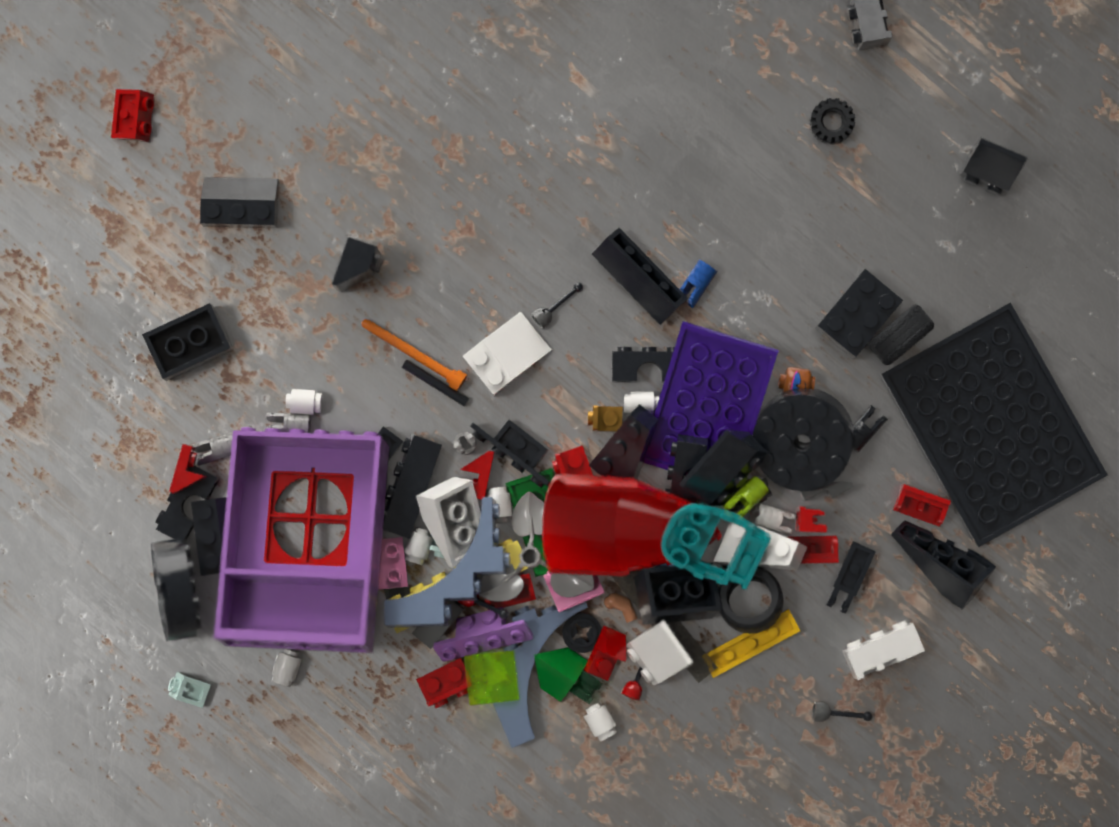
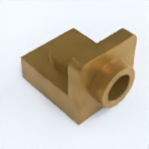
M593 406V411H588V426H593L592 431L616 432L622 425L623 407Z

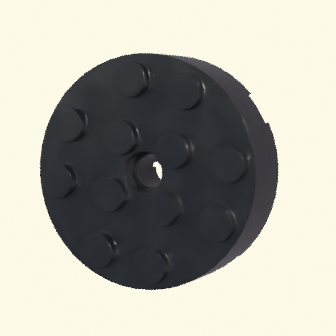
M796 388L778 394L764 407L754 427L753 437L768 452L759 467L770 480L790 490L813 491L829 485L845 470L853 451L854 426L849 413L836 398L818 389ZM798 435L807 436L810 442L803 443L799 441Z
M182 538L151 543L154 583L157 589V602L165 640L175 641L197 637V630L202 629L200 615L196 614V612L200 611L198 596H193L196 594L194 579L190 578L194 576L192 560L187 561L190 559L189 545L183 544Z

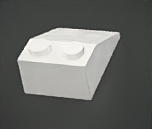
M520 312L462 357L493 396H496L548 354L551 348L522 312Z
M452 477L416 496L422 519L448 566L451 568L457 566L470 548L481 516L472 480Z
M664 621L648 628L626 644L628 648L626 651L627 655L634 663L637 662L643 669L640 671L641 675L647 683H652L653 686L693 663Z

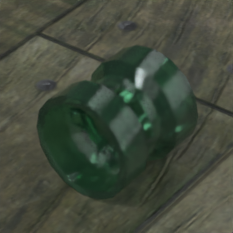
M582 671L578 683L572 686L570 692L590 704L594 699L593 694L601 688L603 683L587 672Z

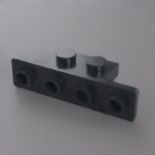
M511 420L506 422L495 438L491 437L475 423L470 425L475 430L472 435L482 443L488 440L494 445L491 450L502 458L505 455L513 460L511 465L521 473L525 470L533 475L530 480L540 488H543L544 485L549 487L550 482L534 470L548 452V449Z

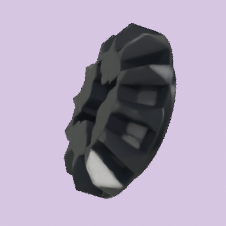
M578 613L571 616L565 622L562 636L565 644L571 650L578 653H586L593 650L602 629L595 617L586 613ZM576 623L581 628L592 627L586 633L589 642L582 637L573 640V637L578 633Z

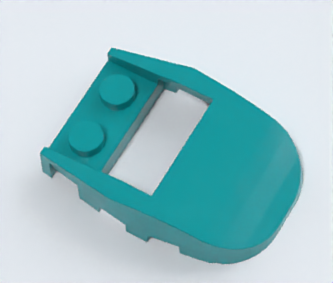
M689 504L680 508L671 517L662 536L661 548L665 558L671 564L680 569L685 568L692 572L694 577L702 580L703 578L716 580V583L723 585L733 582L741 584V589L746 590L767 549L771 537L769 533L736 513L703 504ZM720 519L745 529L726 570L701 560Z

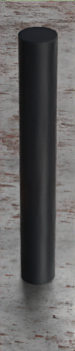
M406 359L401 368L465 407L469 400L468 397L452 389L449 385Z

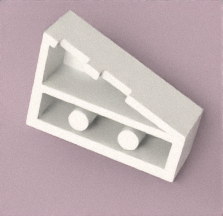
M733 523L729 524L714 562L722 566L729 565L745 532L743 527ZM758 526L769 533L771 537L758 567L798 570L807 547Z
M906 620L892 625L893 630L884 633L883 630H879L870 634V639L861 643L860 639L846 644L847 649L842 652L853 678L860 680L869 673L878 672L891 664L901 662L924 652L925 650L914 623L907 624Z

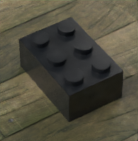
M864 269L816 326V329L854 359L898 308L903 299Z
M211 303L142 334L159 373L165 381L234 350Z
M676 566L643 568L634 576L643 625L658 624L662 621L669 623L711 619L722 611L716 580L703 578L702 580L694 577L693 573L685 568L680 569Z

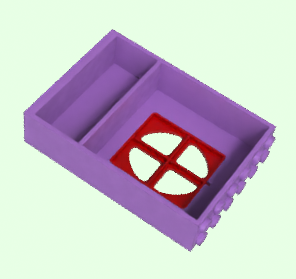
M241 427V431L233 430L214 638L229 647L373 653L389 446L381 436H378V433L364 432L363 435H354V432L339 431V434H329V431L315 430L314 433H305L301 429H290V432H280V429L276 428L256 431L255 428ZM299 479H308L306 511L304 513L276 512L275 506L283 491ZM320 480H329L340 489L347 504V513L345 515L316 513L317 489ZM276 522H294L305 525L303 554L300 558L291 557L280 547L273 529ZM315 525H345L346 531L339 545L327 556L314 559L312 557Z

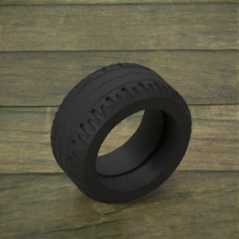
M913 305L869 341V347L883 364L891 365L934 329V322L922 310L921 306Z
M757 567L751 581L760 582L767 586L772 599L768 609L758 617L743 618L732 611L729 604L730 595L740 584L728 582L727 585L720 584L718 588L722 606L720 613L723 619L733 629L742 633L752 634L767 630L778 620L783 610L784 599L778 580L772 573L761 567Z

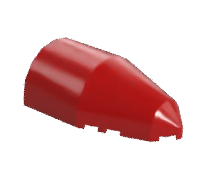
M574 474L555 475L548 487L542 517V544L549 573L625 576L629 575L630 571L652 568V566L663 563L671 565L662 552L663 533L671 517L680 508L695 503L635 478ZM716 527L707 547L716 539L718 541L721 539L722 534L718 527Z

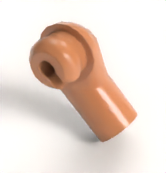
M611 593L605 597V607L607 609L615 608L621 610L626 623L638 618L628 597L617 593Z

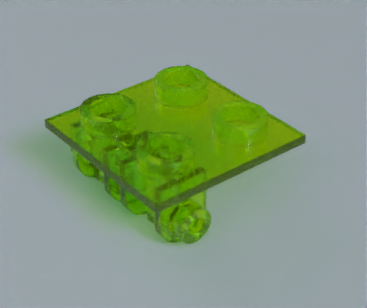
M514 650L464 656L470 706L519 700Z

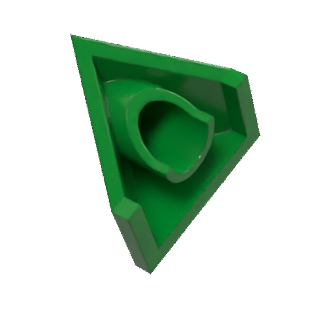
M569 647L534 654L540 688L561 702L575 684L588 660Z

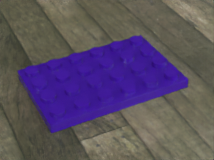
M682 321L654 414L658 419V423L644 463L668 470L669 465L674 466L675 457L670 456L672 441L677 442L678 434L708 438L707 451L726 430L747 431L752 435L778 350ZM693 468L687 470L684 475L686 476Z

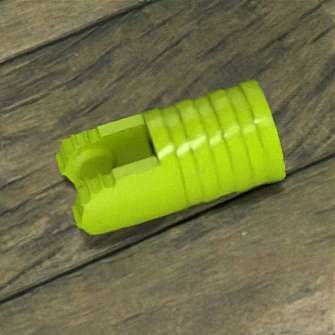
M753 476L723 507L726 511L732 509L739 500L744 507L736 514L744 517L769 490L763 481Z

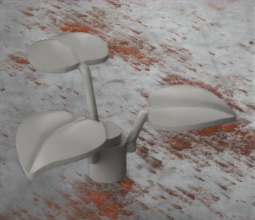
M527 492L521 497L511 517L512 528L518 536L525 537L530 535L528 547L521 551V562L516 570H514L511 564L510 568H506L507 574L483 575L481 594L479 595L485 599L507 601L515 598L524 587L523 579L517 575L524 566L535 568L541 564L547 567L546 562L542 560L541 553L533 547L534 534L542 535L544 502L532 492ZM553 573L550 578L553 590L563 597H575L594 588L592 575Z

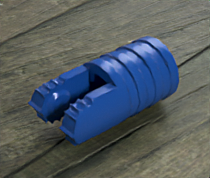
M698 260L680 288L687 295L693 286L696 287L688 299V306L692 308L695 307L717 274L714 268L701 260Z

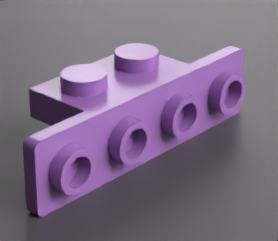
M488 610L457 618L455 637L435 642L433 649L439 658L445 662L533 639V633L524 620L505 624L506 619H502L499 617V614Z

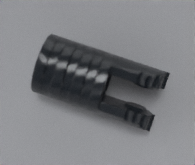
M872 405L853 425V449L858 453L888 420L884 415L879 417L871 429L864 424L874 414L876 408Z

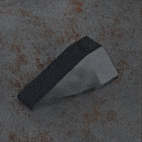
M906 520L891 534L936 589L960 609H963L975 597L996 568L994 564L971 549H968L966 552L955 547V542L947 539L946 542L934 538L932 532Z

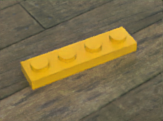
M787 609L781 613L778 620L767 630L752 634L742 633L701 655L714 678L801 630L790 610Z

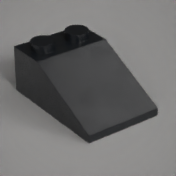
M981 138L971 148L960 175L965 177L964 181L972 185L978 186V183L987 186V191L993 194H1006L1026 163L1027 157Z

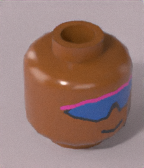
M789 367L785 374H780L778 389H782V392L796 388L814 390L815 377L812 376L811 371L808 369Z

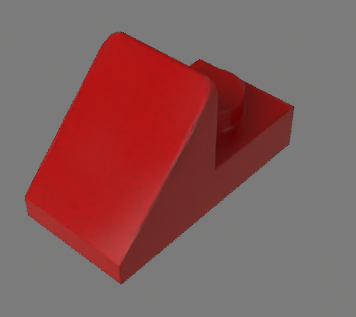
M182 444L169 492L177 494L207 478V476L189 472V468L194 467L197 459V453L194 452L195 447Z
M494 451L486 452L460 469L461 471L479 474L478 479H473L476 497L479 500L486 496Z
M604 625L584 671L608 681L617 660L626 662V635Z

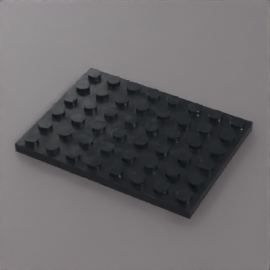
M1011 302L881 374L883 381L977 547L986 544L1108 475Z

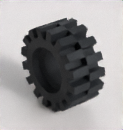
M839 98L822 100L811 114L810 124L812 133L814 132L815 137L821 139L823 143H841L849 137L855 127L856 117L852 112V107H849L846 101H840ZM836 112L841 116L842 125L839 129L829 130L824 126L823 118L827 113Z

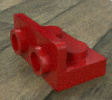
M116 89L111 138L149 142L152 132V111L154 109L153 93L143 90Z
M583 445L555 454L556 460L552 461L556 475H593Z
M461 658L416 679L428 707L434 705L435 709L448 703L447 698L454 694L459 698L471 692L469 687L474 685Z

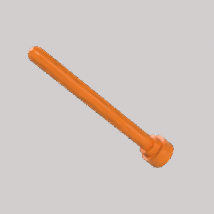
M369 319L362 321L363 328L446 378V382L449 383V387L459 391L468 375L461 370L456 371L453 369L451 371Z

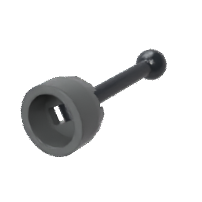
M579 282L575 283L573 289L549 309L540 307L530 314L540 328L544 329L552 321V312L574 293L582 291L583 285Z
M814 702L812 709V720L815 722H823L830 715L863 718L865 721H870L873 718L872 713L869 711L864 713L831 711L830 707L823 702Z

